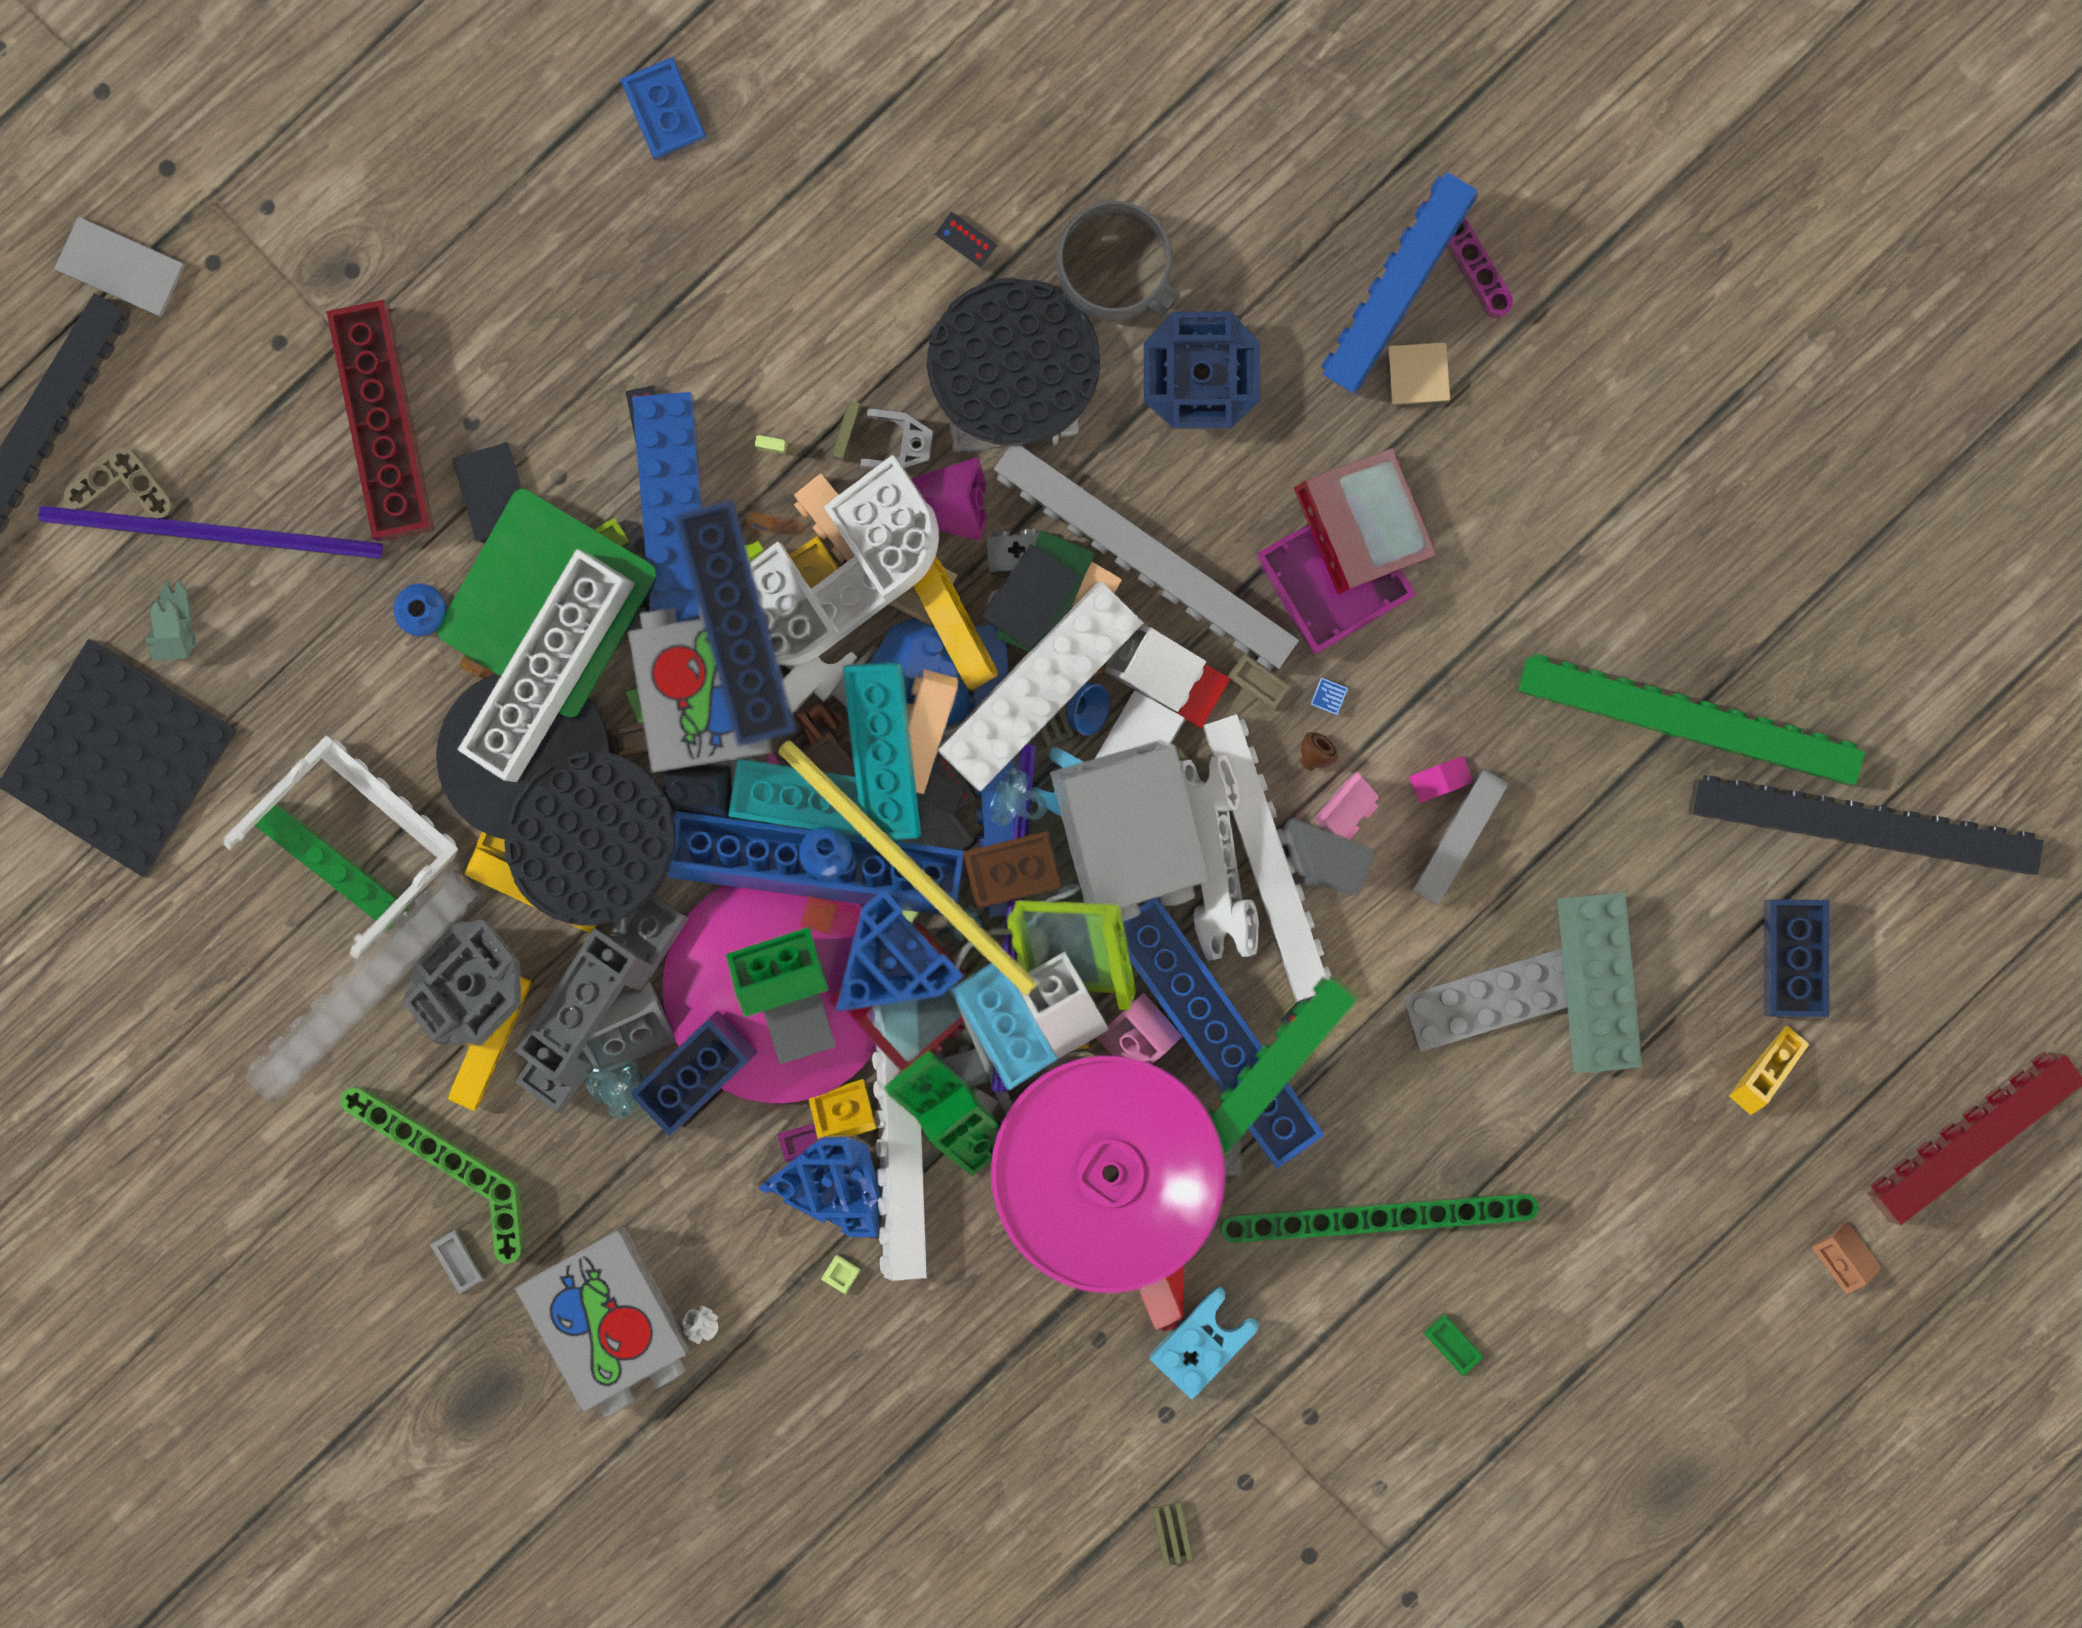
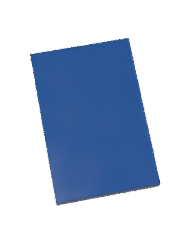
M673 57L620 79L654 160L707 138Z

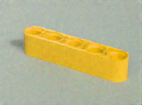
M935 556L929 570L914 585V588L963 682L973 691L998 676V671L943 565Z
M475 848L464 875L534 907L515 885L507 861L483 852L479 848ZM573 925L588 933H592L595 926Z
M520 976L521 1005L482 1046L469 1047L449 1093V1101L474 1112L477 1110L528 995L532 981Z

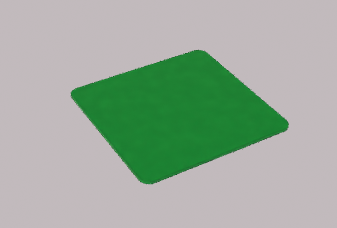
M519 489L513 493L450 604L442 623L437 629V634L442 641L501 677L576 550L587 552L635 582V585L559 713L566 717H575L583 708L656 580L657 572L652 564L526 489Z

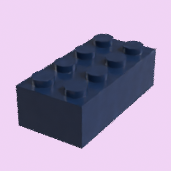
M1764 900V1016L1829 1017V900Z
M717 1010L629 1095L671 1136L758 1052Z

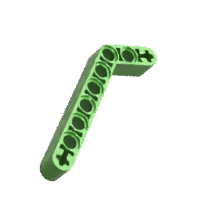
M352 1087L343 1092L340 1102L342 1108L347 1113L490 1200L493 1244L496 1258L502 1263L510 1264L522 1257L524 1253V1236L519 1186L516 1181L368 1089ZM359 1094L358 1100L365 1105L371 1104V1102L373 1104L368 1108L360 1104L353 1106L354 1100L350 1097ZM378 1107L383 1108L387 1112V1119L384 1123H379L374 1117L375 1110ZM402 1123H407L412 1128V1134L409 1138H403L399 1133V1127ZM426 1138L433 1139L437 1144V1149L433 1154L427 1153L424 1149L423 1143ZM451 1153H456L461 1158L462 1163L458 1169L452 1168L448 1163ZM476 1168H480L486 1173V1181L483 1184H478L473 1179V1172ZM500 1184H506L510 1187L511 1195L508 1199H503L498 1195L497 1189ZM502 1213H509L513 1217L514 1223L511 1228H505L501 1225L500 1216ZM515 1232V1236L509 1238L510 1247L516 1248V1251L509 1257V1253L503 1251V1247L508 1245V1236L501 1238V1234L507 1235Z

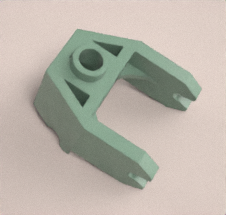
M177 580L175 590H172L169 581H165L160 591L161 604L159 600H155L150 610L152 628L146 637V642L153 661L188 659L192 648L196 646L195 632L192 631L187 588L180 580Z

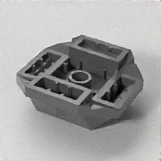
M481 919L474 922L454 923L414 964L409 981V990L405 993L403 1003L433 1042L443 1045L482 1046L521 1005L520 961L489 922Z

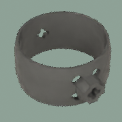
M1124 201L1100 202L1079 212L1063 230L1056 255L1058 279L1067 298L1087 315L1105 321H1123L1137 317L1150 309L1162 318L1180 296V293L1168 285L1173 262L1169 237L1161 223L1144 208ZM1105 215H1122L1133 218L1147 226L1159 240L1165 257V273L1157 288L1141 302L1124 308L1101 307L1081 297L1069 283L1062 262L1066 245L1077 229L1094 218Z

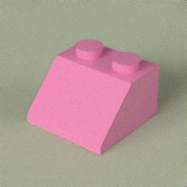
M1143 993L1132 1002L1130 1010H1123L1107 1024L1109 1030L1096 1038L1112 1056L1133 1058L1153 1064L1182 1035Z

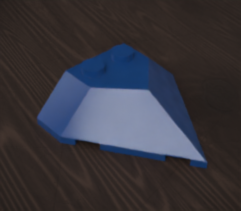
M916 618L890 627L870 664L902 663L906 706L907 704H913L915 695L911 694L913 683L916 677L921 678L923 669L957 678V691L945 728L963 721L970 714L967 686L956 669L937 630Z
M883 889L861 910L836 1011L942 996L963 975L944 954L942 956L939 955L903 915L904 910Z
M821 1137L758 1188L767 1194L770 1191L785 1198L784 1203L823 1223L827 1220L841 1227V1232L849 1237H877L880 1220L878 1199L881 1198V1188L877 1183V1175L867 1144L850 1137Z

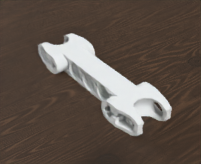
M850 652L835 664H826L819 657H816L803 664L786 666L791 672L783 679L792 715L813 693L823 702L827 700L844 676L843 667L853 665L858 659L857 656ZM755 755L740 757V759L755 761L753 759ZM737 758L699 764L730 767L733 790Z
M1226 755L1211 757L1209 779L1204 783L1199 778L1192 760L1179 761L1209 881L1201 883L1204 905H1198L1194 910L1195 930L1203 953L1208 961L1222 958L1224 936L1226 933H1229L1234 938L1238 952L1242 957L1255 955L1258 947L1259 921L1254 902L1252 900H1242L1229 811L1238 808L1240 800L1238 784Z

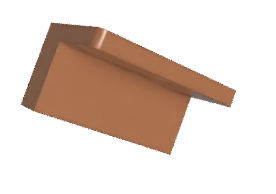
M1849 1222L1841 1224L1834 1234L1816 1242L1812 1247L1846 1295L1867 1285L1881 1269L1880 1264Z

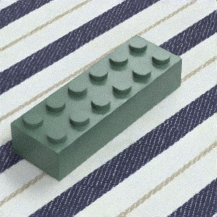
M1626 892L1558 898L1573 1072L1593 1073L1642 1067Z

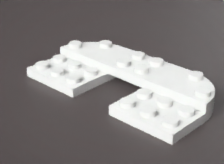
M894 455L890 456L824 506L855 556L812 589L808 586L783 545L778 541L751 561L779 665H798L815 659L914 586L926 574L933 563L939 542L936 516L931 506L926 503Z

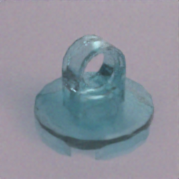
M1015 768L1009 769L1006 772L1010 776L1007 782L1001 780L995 791L990 809L995 812V816L990 817L991 821L1001 826H1006L1014 819L1015 815L1030 820L1041 818L1046 812L1047 805L1045 799L1041 795L1026 789L1027 774ZM1030 798H1034L1039 805L1038 811L1033 815L1027 813L1025 809V804Z
M626 1064L614 1073L606 1068L596 1067L587 1075L589 1078L585 1082L589 1093L598 1105L604 1102L610 1108L607 1112L608 1114L617 1119H625L635 1110V1101L631 1092L643 1081V1075L637 1064Z

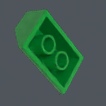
M810 927L726 954L735 996L744 1017L829 990Z

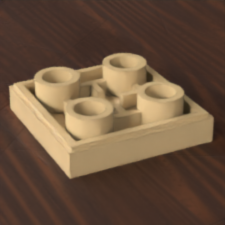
M1446 343L1388 346L1391 405L1450 401Z

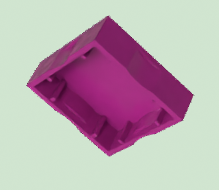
M1356 495L1347 500L1373 564L1379 567L1394 561L1395 559L1384 547L1378 529L1359 497ZM1309 525L1280 539L1258 552L1255 556L1313 656L1416 595L1401 569L1338 595Z

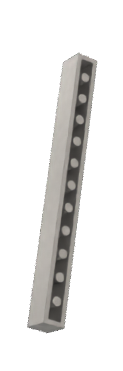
M1010 446L994 468V473L998 475L996 480L1003 486L1010 489L1013 485L1021 491L1019 496L1031 505L1037 502L1045 508L1043 513L1055 522L1059 518L1069 525L1067 530L1080 539L1083 535L1093 541L1090 546L1103 555L1108 552L1116 557L1114 563L1127 572L1130 568L1140 574L1138 580L1150 588L1156 585L1164 591L1162 596L1174 605L1180 602L1186 606L1185 612L1197 621L1203 618L1211 624L1209 629L1221 638L1225 634L1235 641L1233 643L1235 648L1245 654H1248L1250 651L1259 657L1257 662L1269 671L1272 668L1278 671L1299 642L1290 633L1022 446Z

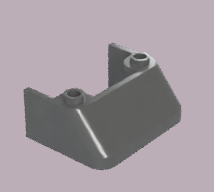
M1295 819L1286 821L1283 834L1295 866L1296 874L1302 877L1300 883L1313 888H1317V886L1323 888L1325 886L1349 896L1351 893L1360 895L1376 850Z

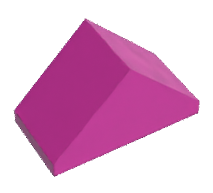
M1464 756L1409 776L1419 803L1474 783Z

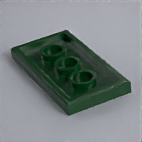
M1042 530L1039 531L1034 546L1076 575L1078 580L1030 649H1026L998 629L995 638L1028 652L1071 610L1094 555L1089 550Z

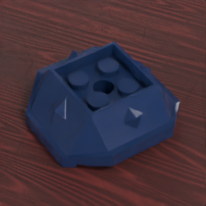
M1172 312L1143 344L1144 403L1172 429H1232L1260 402V342L1232 312ZM1198 366L1206 367L1210 376L1205 380H1199L1194 376L1193 370Z

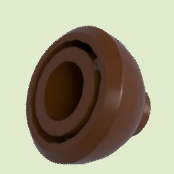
M1318 732L1306 733L1301 743L1302 757L1300 758V763L1304 768L1313 771L1315 768L1328 767L1338 760L1337 748L1326 736Z

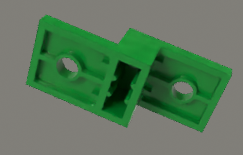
M928 1051L923 1056L918 1057L913 1064L896 1075L883 1087L889 1097L917 1119L930 1142L969 1175L974 1176L992 1161L993 1149L1002 1124L984 1109L970 1085L933 1053Z

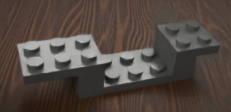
M653 895L642 907L627 916L625 935L612 934L610 936L594 928L514 1050L529 1061L515 1082L552 1110L562 1114L593 1067L590 1062L580 1056L585 1045L625 984L642 992L689 918L656 895Z

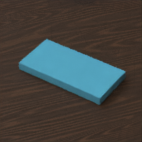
M990 963L950 988L952 995L1008 1090L1058 1060L1018 988L993 963Z

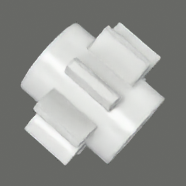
M701 1305L699 1311L693 1308L683 1318L682 1325L685 1328L683 1333L689 1336L688 1339L697 1344H700L702 1338L709 1341L718 1331V1322L716 1321L718 1316L713 1314L711 1309Z

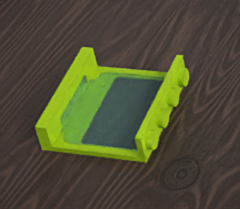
M1016 901L1013 913L1008 915V929L1012 930V948L1014 952H1017V964L1028 973L1065 952L1088 992L1116 993L1119 1010L1131 1009L1136 987L1120 905Z

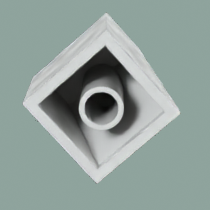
M1141 625L1106 661L1101 671L1166 708L1178 712L1188 701L1189 691L1193 684L1201 678L1206 661L1153 628Z
M1065 952L1028 972L1037 985L1028 995H1024L1021 991L1020 993L1058 1058L1109 1030Z

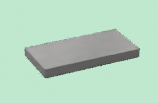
M78 217L54 269L162 317L185 265Z

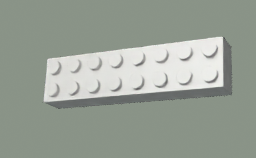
M576 550L458 750L501 779L517 782L634 587L635 582L591 554Z
M1097 582L945 738L937 751L976 790L981 791L1127 641L1143 622L1103 582Z

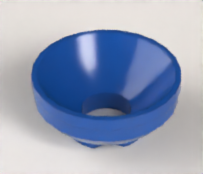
M413 584L404 588L397 595L393 612L397 624L406 633L414 636H427L437 631L447 612L444 597L434 587L427 584ZM415 600H421L425 604V612L420 617H413L409 612V606Z
M1090 682L1085 683L1066 702V714L1071 728L1082 735L1088 736L1096 733L1103 726L1110 708V697L1104 686ZM1081 699L1080 708L1076 711L1078 703Z
M816 828L810 831L801 842L799 849L800 863L804 870L815 878L834 879L842 875L852 861L853 852L850 841L843 832L836 828ZM821 841H830L834 845V850L829 855H821L816 847Z

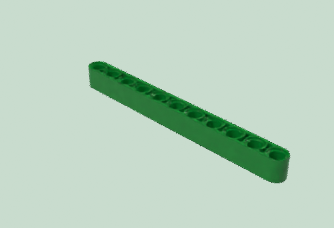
M1520 1192L1244 1213L1226 1216L1221 1222L1220 1230L1227 1241L1242 1243L1517 1222L1533 1219L1538 1213L1539 1205L1534 1197ZM1522 1199H1528L1531 1203V1209L1526 1214H1519L1517 1211V1204ZM1493 1201H1499L1502 1205V1211L1498 1216H1490L1488 1214V1206ZM1470 1203L1473 1207L1472 1215L1466 1219L1461 1218L1458 1213L1460 1206ZM1437 1205L1442 1206L1444 1209L1443 1218L1438 1221L1431 1220L1429 1215L1431 1208ZM1405 1208H1413L1415 1211V1218L1410 1223L1401 1221L1400 1215ZM1377 1210H1383L1386 1213V1220L1382 1225H1374L1371 1221L1372 1214ZM1348 1212H1354L1358 1218L1356 1225L1350 1228L1345 1227L1342 1223L1343 1216ZM1320 1214L1326 1215L1329 1220L1327 1227L1322 1230H1318L1313 1226L1314 1218ZM1292 1216L1298 1218L1300 1222L1298 1229L1293 1232L1286 1231L1284 1228L1285 1220ZM1260 1219L1270 1221V1230L1265 1234H1259L1255 1231V1224ZM1231 1221H1237L1242 1226V1230L1237 1236H1230L1226 1233V1226Z

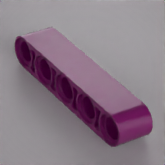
M1430 194L1427 203L1429 202L1433 194ZM1465 217L1460 225L1461 234L1453 236L1447 249L1485 313L1493 319L1502 318L1513 305L1512 295ZM1462 249H1473L1476 253V259H1465L1462 255ZM1481 272L1488 274L1491 283L1489 285L1480 284L1477 281V274ZM1494 297L1503 299L1505 309H1495L1491 304V299Z

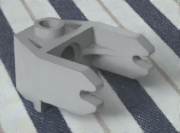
M868 409V418L895 422L903 429L901 452L897 459L906 472L930 464L934 438L932 430L907 413ZM915 441L922 443L921 447L917 449L913 448L912 444ZM861 459L860 466L861 468L873 470L884 461Z

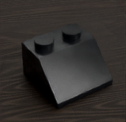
M693 765L670 769L662 775L664 792L674 813L677 811L735 819V817H729L732 797L730 767Z

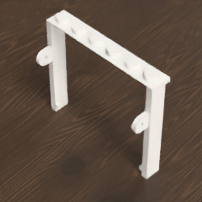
M325 736L224 837L223 845L231 850L320 759H323L437 857L430 866L426 865L417 874L412 885L363 936L358 934L354 938L356 943L352 946L350 954L357 959L445 866L455 859L458 848L450 836L447 834L442 835L434 828V824L428 817L418 815L412 809V805L407 799L402 796H396L390 790V786L385 780L380 777L375 778L368 772V767L364 762L357 758L354 760L346 753V748L339 741H332L328 736Z

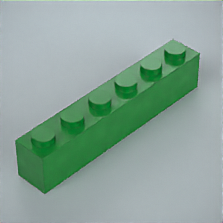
M278 802L254 825L375 921L399 898ZM408 905L386 929L393 930L410 906Z

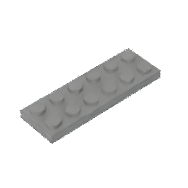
M1562 948L1402 996L1419 1052L1566 1008L1567 997Z

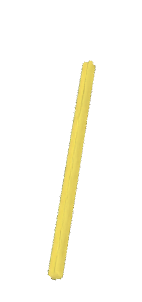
M791 741L785 742L778 750L779 754L1024 995H1028L1036 987V981Z

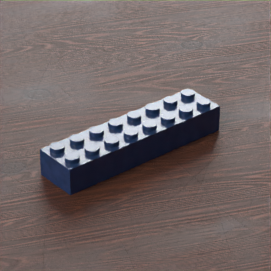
M729 500L674 515L737 746L741 747L796 732L797 729L734 501Z

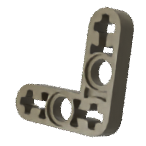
M125 447L112 451L72 482L64 492L66 504L74 509L84 510L123 481L151 517L167 519L174 510V503L138 455ZM120 455L130 456L131 458L128 459V463L136 471L131 473L125 466H118L121 462ZM99 471H106L109 475L108 483L102 487L97 486L94 482L95 474ZM139 476H146L149 479V487L145 491H137L134 485L135 480ZM86 481L92 489L96 490L94 494L89 490L82 495L84 500L82 503L78 501L73 502L75 498L73 492L75 490L83 492L88 488L84 484ZM153 494L157 500L165 501L166 503L163 505L165 511L163 513L159 511L154 512L155 503L150 498L144 501V498Z

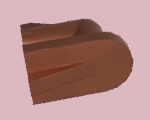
M822 702L817 703L806 711L808 718L799 709L794 712V716L804 729L811 746L822 738L821 734L812 724L820 718L831 732L846 721L844 716L831 711Z

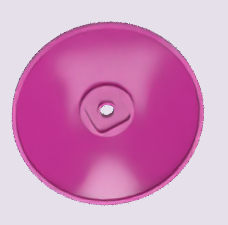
M725 885L705 897L687 916L689 920L670 947L665 961L663 973L664 1008L667 1020L674 1033L673 1037L678 1046L718 1010L758 1052L721 1087L727 1092L752 1101L791 1103L825 1094L853 1077L876 1051V1044L846 1010L836 1011L830 1000L842 988L863 907L856 903ZM810 927L829 990L821 992L820 995L836 1047L780 1064L764 1012L744 1017L735 996L726 954ZM871 1009L867 1013V1017L872 1023H875V1012Z
M1097 1056L1071 1061L1051 1070L1032 1083L1019 1096L1003 1120L996 1138L991 1163V1183L995 1206L1001 1223L1016 1248L1031 1264L1044 1274L1065 1285L1091 1292L1117 1293L1143 1288L1156 1283L1176 1272L1197 1253L1211 1233L1221 1209L1225 1189V1161L1220 1137L1214 1122L1200 1100L1186 1085L1163 1069L1147 1062L1119 1056ZM1108 1165H1114L1119 1170V1177L1114 1182L1108 1181L1104 1176V1170Z

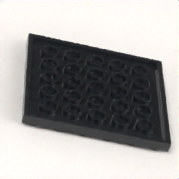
M88 639L2 775L0 789L141 877L146 878L238 730L92 639Z

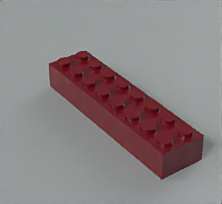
M384 300L326 311L372 539L381 542L434 531L435 528L390 307Z
M2040 1053L2031 1061L2033 1065L2026 1071L2021 1069L2011 1075L2008 1079L2010 1082L2002 1089L1997 1087L1985 1096L1986 1102L1979 1107L1974 1105L1962 1114L1964 1119L1956 1125L1950 1123L1939 1132L1941 1136L1933 1143L1929 1140L1922 1144L1916 1150L1918 1154L1911 1160L1905 1158L1893 1168L1895 1172L1889 1177L1882 1176L1871 1184L1872 1190L1867 1195L1886 1220L1902 1226L2082 1086V1075L2068 1057L2060 1053Z

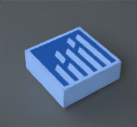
M1320 678L1310 705L1337 716L1348 688Z

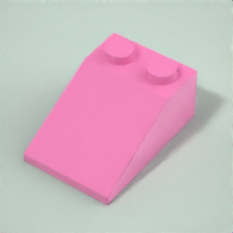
M1357 772L1344 782L1313 820L1327 832L1350 840L1360 829L1356 825L1363 816L1368 819L1378 808L1375 802L1379 796Z

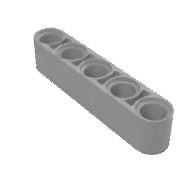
M1484 768L1480 771L1412 889L1413 892L1436 905L1440 903L1508 786L1507 781Z

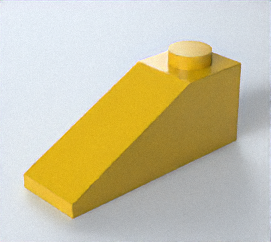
M1787 1025L1743 1075L1729 1097L1752 1115L1769 1103L1809 1044Z

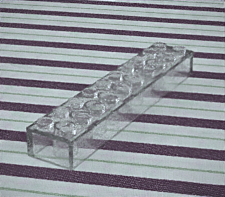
M445 870L434 881L437 886L432 891H424L413 902L416 907L411 912L407 913L404 911L393 922L395 928L387 934L383 932L372 943L375 948L370 953H362L351 964L354 969L346 975L342 973L330 985L333 989L325 996L321 994L310 1005L312 1010L304 1017L302 1015L297 1017L289 1026L291 1031L284 1037L279 1036L268 1047L270 1052L263 1058L259 1056L248 1066L247 1069L250 1072L244 1078L268 1102L281 1100L413 969L414 964L454 923H459L486 896L468 876L464 875L462 870H451L449 872Z

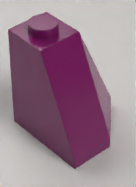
M972 458L911 479L926 503L934 511L939 530L974 540H981L987 522L986 509H982V492H986V479L979 458Z

